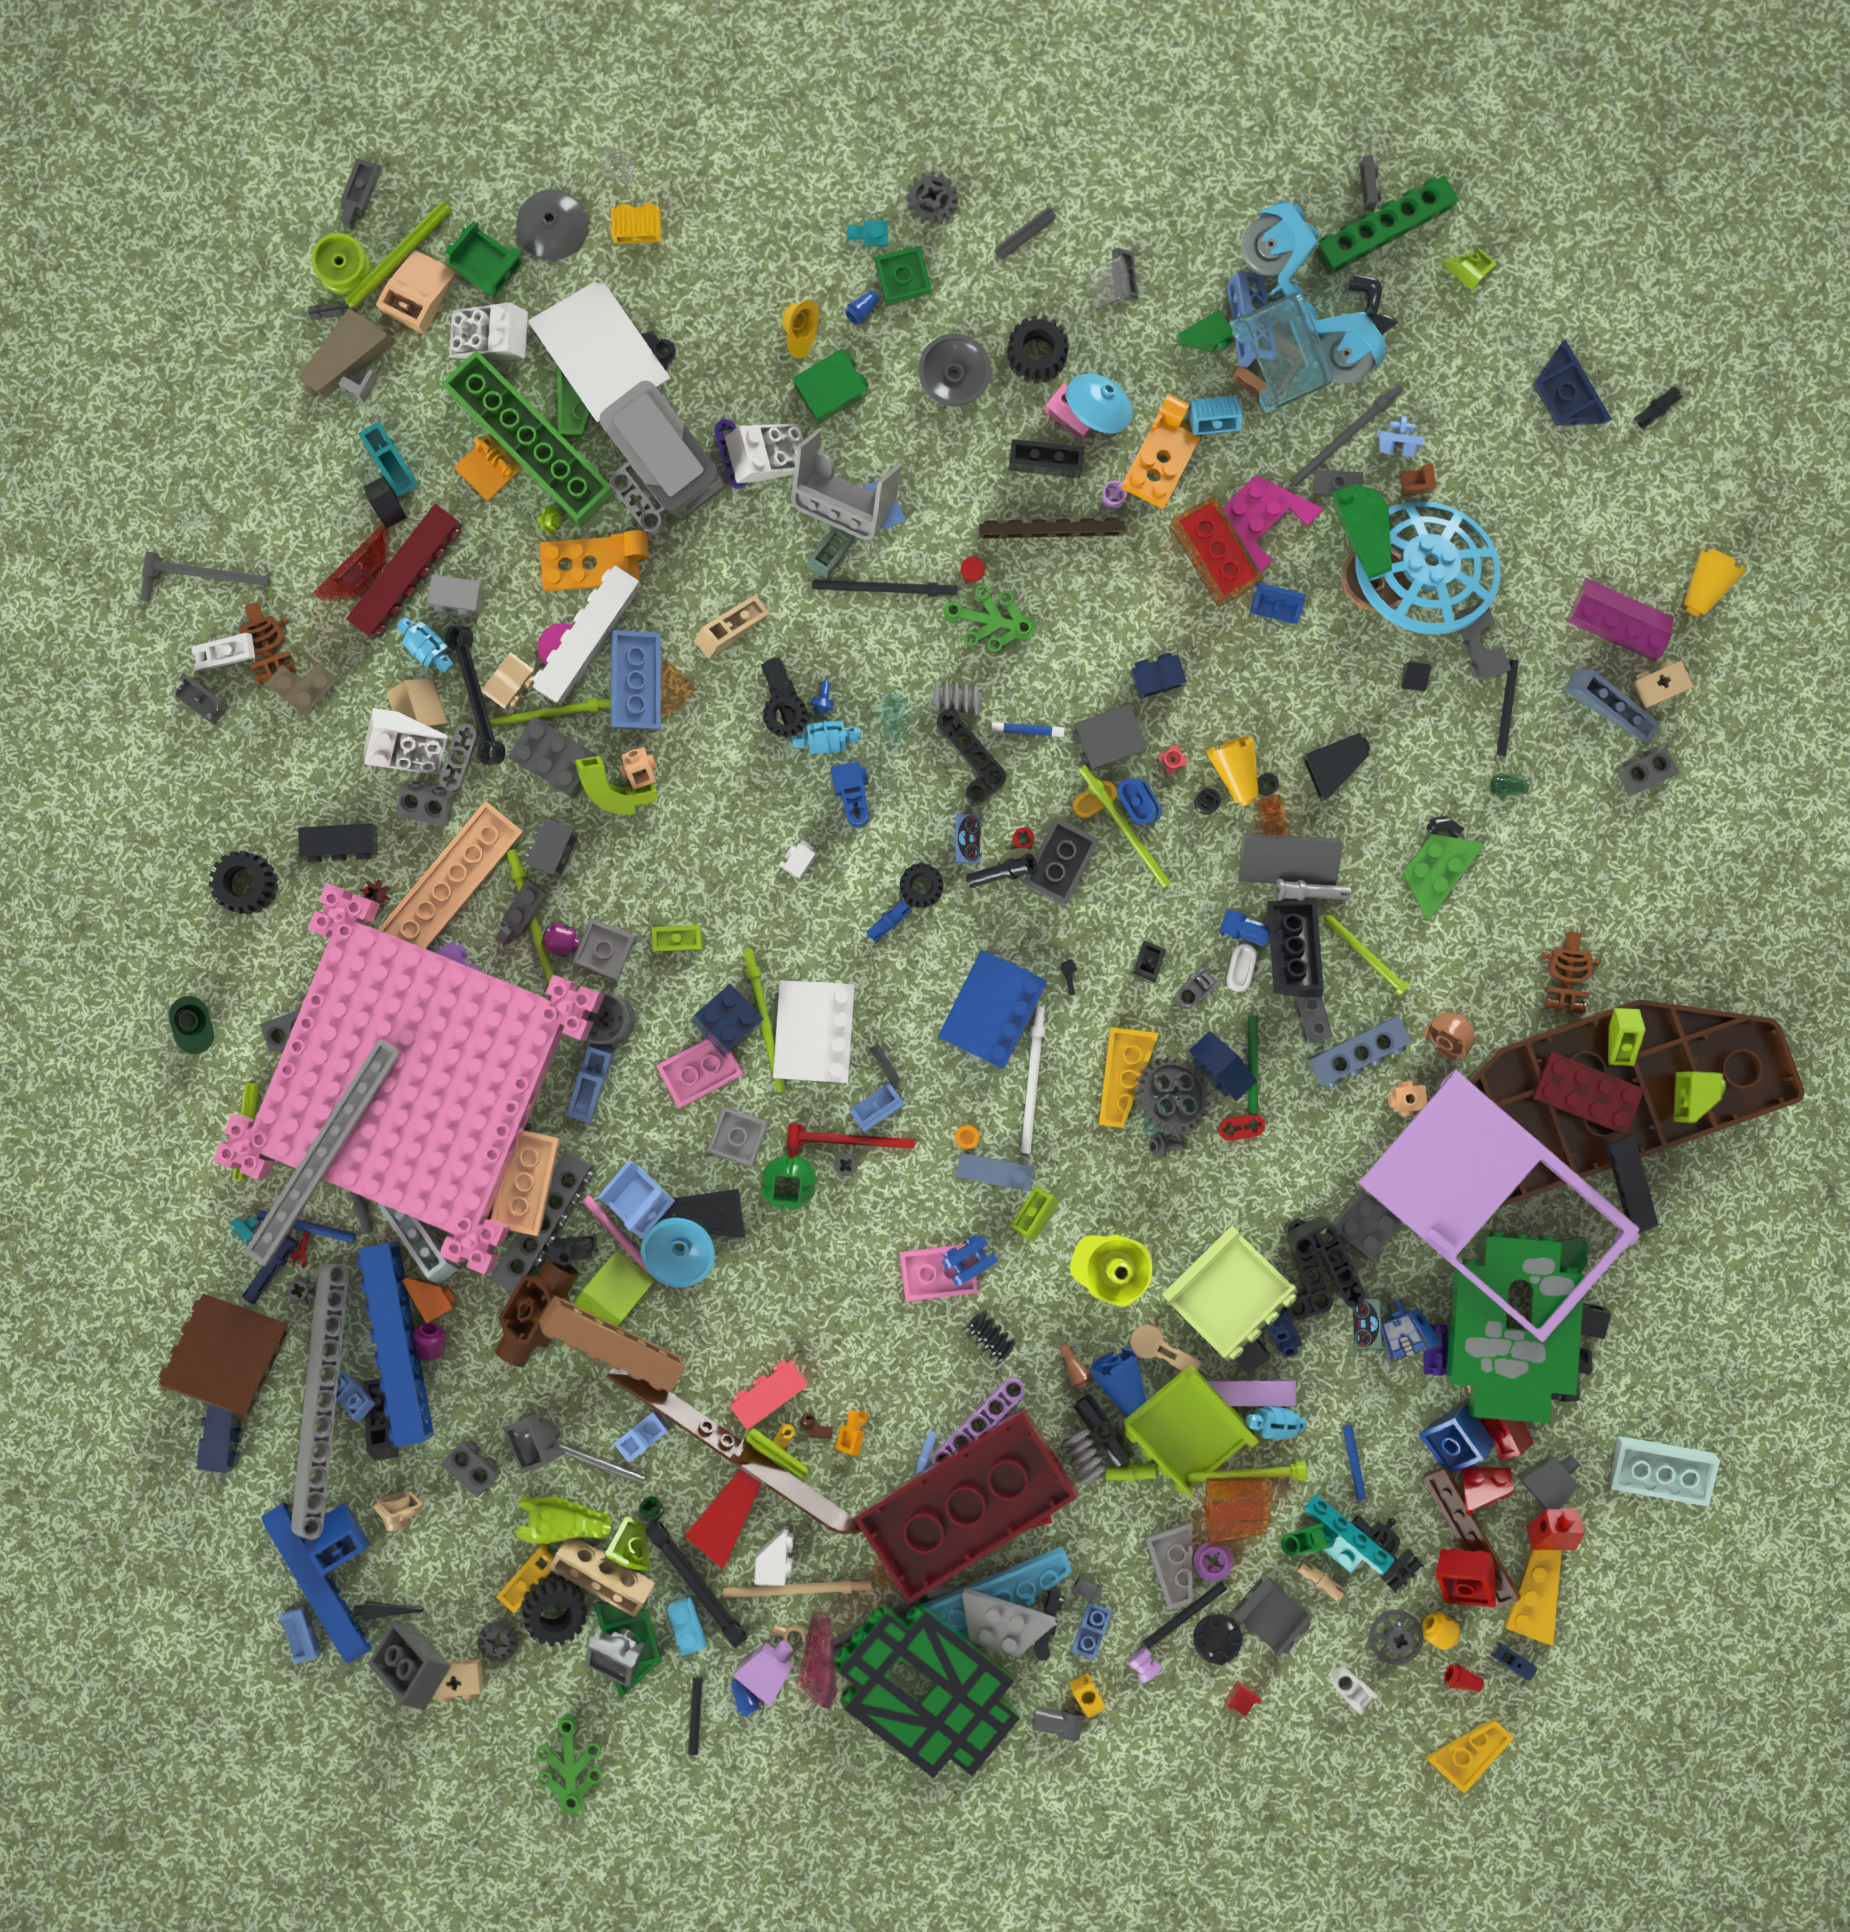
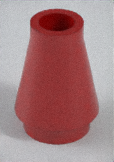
M1450 1664L1445 1671L1444 1681L1446 1684H1449L1450 1688L1470 1690L1478 1693L1483 1688V1678L1473 1674L1460 1664Z

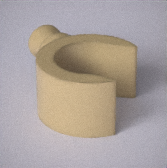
M774 1624L772 1632L782 1637L783 1641L790 1644L788 1634L792 1631H797L801 1634L802 1640L805 1643L806 1633L801 1626L792 1625L785 1628Z

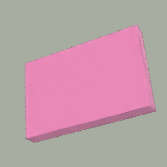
M708 1039L656 1065L678 1109L744 1075L733 1052L731 1051L724 1057Z
M966 1245L899 1252L905 1302L979 1293L977 1275L956 1287L951 1279L957 1275L955 1269L951 1267L946 1270L941 1262L945 1259L943 1256L945 1252L954 1247L959 1250ZM974 1254L961 1261L965 1268L975 1263Z

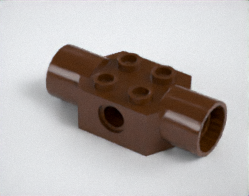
M548 1257L537 1277L522 1276L499 1316L504 1334L495 1348V1353L502 1360L522 1368L526 1366L537 1346L546 1348L549 1346L552 1339L542 1333L539 1320L554 1296L571 1303L568 1292L577 1279L579 1272L570 1263L567 1265H561L558 1262L550 1263V1258Z

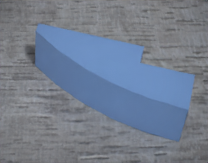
M592 1042L589 1044L566 1116L590 1124L616 1048Z

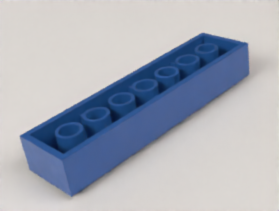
M399 1241L359 1249L360 1254H357V1264L359 1269L363 1270L364 1279L361 1280L363 1293H367L368 1297L366 1313L368 1318L372 1319L373 1328L370 1329L372 1342L376 1343L377 1346L375 1362L376 1366L381 1368L382 1377L379 1379L381 1391L385 1392L387 1401L384 1402V1412L386 1417L390 1418L391 1427L388 1429L391 1442H394L395 1448L425 1442L434 1436L421 1360L413 1352L415 1327L409 1294L402 1282L405 1279Z

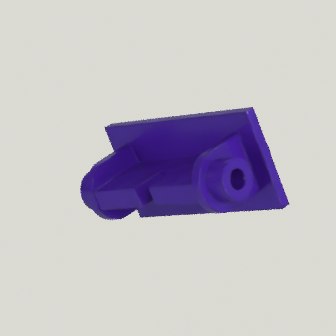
M1430 1324L1441 1343L1423 1351L1424 1374L1443 1376L1447 1374V1324Z

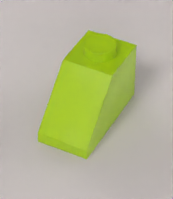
M1614 1008L1609 1024V1065L1634 1066L1645 1032L1639 1009Z

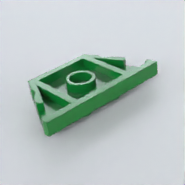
M598 1601L593 1605L600 1629L602 1630L601 1634L612 1635L614 1632L619 1633L621 1628H626L634 1634L632 1641L636 1642V1645L640 1643L645 1644L642 1660L630 1687L628 1688L615 1681L619 1698H622L662 1661V1656L649 1611L640 1609L635 1618L610 1603Z

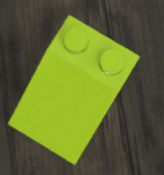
M616 1250L576 1298L573 1305L619 1327L654 1283L655 1279L649 1274L647 1275L644 1270Z

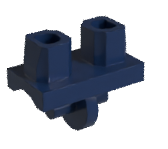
M1289 1312L1279 1313L1278 1318L1272 1324H1266L1279 1353L1282 1352L1283 1356L1287 1358L1298 1354L1297 1347L1303 1344Z

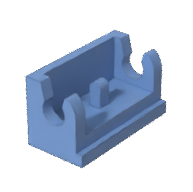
M889 1082L849 1111L863 1132H865L902 1107L904 1103Z
M307 1605L279 1614V1619L283 1622L293 1654V1664L316 1658L321 1653V1649Z

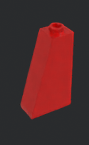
M742 1469L737 1471L685 1534V1537L722 1569L727 1563L761 1486V1482Z

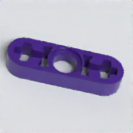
M723 419L715 425L714 429L729 485L734 489H742L748 483H737L735 479L731 480L735 474L733 467L727 468V466H732V463L725 457V453L728 450L727 444L721 445V443H726L723 433L719 434L723 430V426H727L732 431L736 429V426L731 420Z

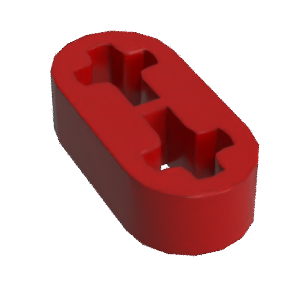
M1258 1115L1228 1118L1220 1122L1218 1133L1222 1139L1231 1141L1256 1137L1264 1132L1265 1122ZM1253 1118L1255 1122L1260 1123V1127L1256 1128L1255 1133H1253L1252 1129L1243 1128V1125L1250 1124ZM1228 1122H1230L1231 1126L1240 1127V1130L1232 1132L1231 1137H1229L1228 1133H1223V1128L1227 1127Z

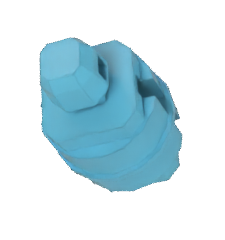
M406 617L398 622V629L405 635L402 644L412 653L414 658H417L427 668H431L436 664L435 667L444 673L452 669L453 662L445 655L448 646L436 632H433L423 622L415 625L414 622Z
M837 720L808 724L807 733L803 734V732H800L796 736H792L793 747L805 748V746H809L810 754H830L846 750L847 741L852 743L861 740L860 728L848 727V729H844L843 721Z
M1280 1406L1257 1408L1255 1414H1250L1245 1419V1425L1252 1429L1254 1433L1259 1434L1263 1439L1275 1441L1295 1438L1297 1433L1303 1432L1307 1426L1306 1420L1299 1417L1297 1413L1289 1408Z

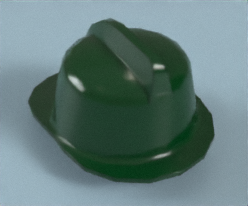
M183 996L177 999L169 1010V1022L177 1045L183 1051L190 1054H200L207 1051L214 1040V1029L206 1005L199 998L193 996Z

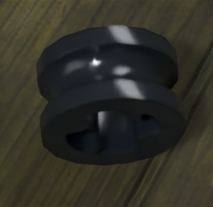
M1264 773L1257 779L1258 792L1262 795H1271L1278 789L1279 781L1274 774ZM1268 778L1273 781L1271 784H1274L1273 789L1268 788L1264 790L1262 788L1264 784H1261V781H1266Z

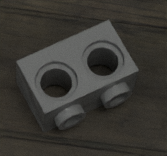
M1656 746L1643 752L1645 757L1638 761L1633 757L1621 763L1623 768L1617 770V773L1629 797L1679 774L1667 747L1658 750ZM1654 759L1660 761L1661 770H1657L1654 768ZM1632 769L1639 772V781L1632 778Z
M417 780L407 781L400 787L396 816L444 827L450 821L454 792L447 791V788L442 786H425L423 782ZM410 795H414L418 803L413 802L410 799ZM433 800L438 801L441 804L442 809L437 808L434 805Z
M1292 997L1305 1044L1332 1038L1333 1034L1323 998Z
M300 1010L260 1024L269 1052L278 1051L279 1055L283 1054ZM280 1029L285 1033V1039L281 1043L276 1040V1033Z
M464 1439L440 1465L478 1498L501 1471L498 1469L499 1464L489 1456L485 1458L479 1452L481 1448L474 1441L469 1440L467 1442ZM459 1452H465L469 1456L468 1464H463L458 1460ZM481 1468L487 1472V1480L483 1481L477 1477V1469Z

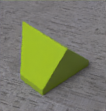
M1480 248L1471 254L1438 260L1472 291L1497 265Z
M626 1516L604 1556L626 1568L651 1572L645 1532L647 1526Z

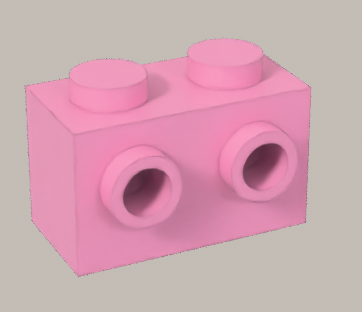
M1063 383L1046 404L1044 412L1083 441L1092 428L1077 418L1069 407L1066 398L1067 385Z

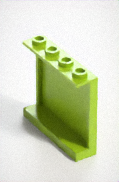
M1192 1364L1123 1421L1126 1427L1124 1433L1133 1444L1137 1442L1142 1447L1141 1451L1148 1460L1154 1459L1158 1463L1157 1468L1165 1477L1169 1475L1174 1480L1172 1483L1181 1494L1185 1492L1191 1499L1194 1497L1192 1489L1199 1483L1188 1481L1187 1476L1190 1473L1213 1472L1246 1443L1252 1448L1259 1442L1254 1431L1245 1425V1421Z

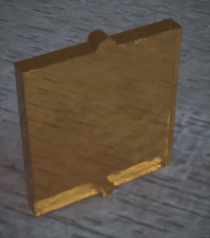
M668 660L661 664V712L667 717L678 706H683V702L696 691Z

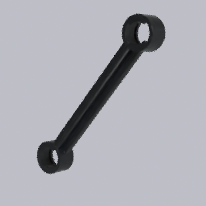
M453 625L446 632V643L450 649L456 650L481 738L477 751L478 758L484 765H499L504 761L506 751L500 741H495L471 656L470 647L474 640L473 632L467 626ZM459 632H460L461 634L459 635V636H460V639H459V642H458V641H457V638H458V634H459ZM492 746L493 750H491L492 755L490 757V748Z
M657 1520L645 1528L649 1539L658 1549L662 1550L721 1627V1631L728 1642L734 1648L745 1642L748 1636L744 1629L723 1607L674 1543L664 1525Z

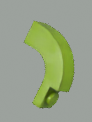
M600 756L575 760L577 773L585 792L597 806L605 811L620 815L636 814L635 805L646 806L652 802L659 801L658 792L653 783L635 790L632 787H617L606 780L605 767Z

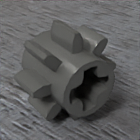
M300 1275L294 1276L295 1282L286 1283L289 1287V1292L285 1296L293 1298V1305L297 1304L300 1300L303 1305L309 1304L308 1297L315 1298L313 1291L316 1284L310 1282V1275L306 1276L303 1280ZM305 1287V1291L302 1293H298L297 1289Z

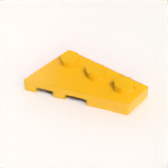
M1493 1718L1426 1756V1759L1465 1794L1514 1737Z

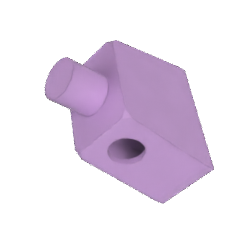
M783 1640L775 1649L770 1644L764 1643L736 1668L733 1676L770 1706L793 1664L786 1658L791 1654L793 1648Z

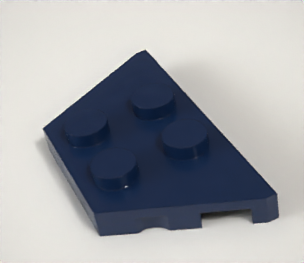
M1566 340L1562 341L1533 383L1534 388L1556 426L1607 424L1612 418Z

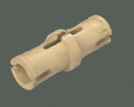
M1306 1558L1301 1562L1300 1568L1298 1567L1296 1571L1310 1580L1317 1590L1320 1588L1336 1602L1343 1597L1346 1589L1330 1578L1328 1572L1321 1571Z

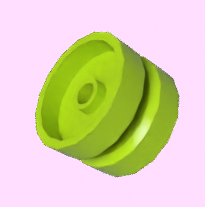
M328 234L320 239L313 248L311 256L313 270L327 290L336 295L348 296L372 272L370 259L358 241L348 234Z

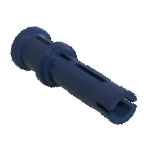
M287 1234L268 1266H262L243 1293L242 1297L244 1300L251 1304H256L280 1266L283 1267L287 1264L288 1256L294 1248L299 1246L300 1243Z

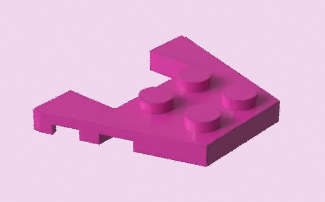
M1257 475L1221 509L1256 577L1272 562V559L1255 542L1288 509L1306 526L1323 511L1320 506Z

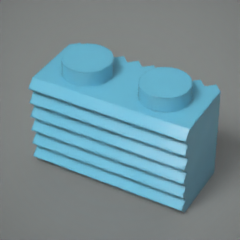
M1231 395L1229 397L1220 396L1214 399L1212 397L1210 399L1201 398L1195 401L1191 399L1189 401V420L1193 435L1241 431L1242 412L1236 395L1233 397Z
M692 1595L671 1601L666 1611L669 1612L668 1616H670L669 1620L672 1621V1630L675 1631L674 1635L677 1636L675 1640L678 1641L677 1645H679V1650H681L680 1655L684 1656L704 1649L707 1642Z

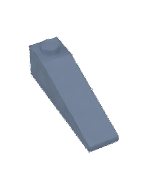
M1576 669L1564 688L1579 702L1646 744L1650 742L1660 725L1657 720L1593 669Z

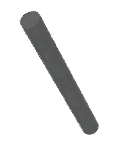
M558 1442V1448L565 1450L564 1455L643 1485L646 1475Z

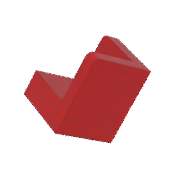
M1237 1680L1224 1700L1229 1709H1235L1245 1717L1255 1702L1260 1704L1262 1701L1255 1691Z

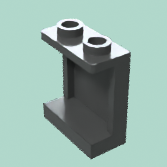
M1131 704L1075 723V730L1072 731L1076 745L1080 744L1083 753H1080L1083 766L1086 764L1090 771L1133 755L1143 754L1147 750Z

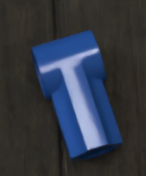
M1227 909L1219 933L1222 935L1228 934L1233 939H1243L1265 947L1269 938V926L1248 919L1242 913Z

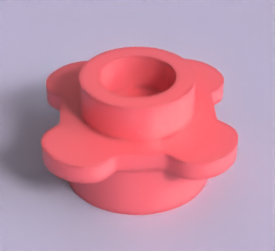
M1172 745L1170 750L1165 753L1162 752L1158 756V760L1165 765L1168 774L1175 773L1177 768L1180 766L1184 767L1187 764V758L1183 757L1177 745Z

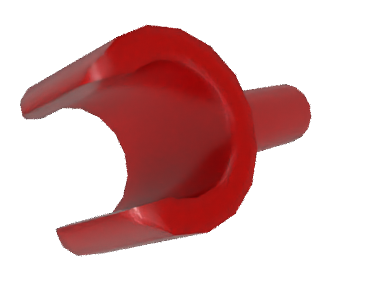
M304 1232L300 1247L291 1255L293 1266H295L299 1258H303L301 1261L302 1268H305L308 1264L305 1251L310 1235L309 1232Z

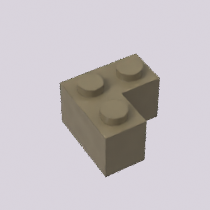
M318 662L302 680L282 664L267 680L266 684L306 716L337 681V678Z

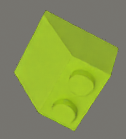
M1676 1072L1674 1122H1696L1720 1101L1721 1095L1725 1091V1081L1722 1079L1723 1074Z

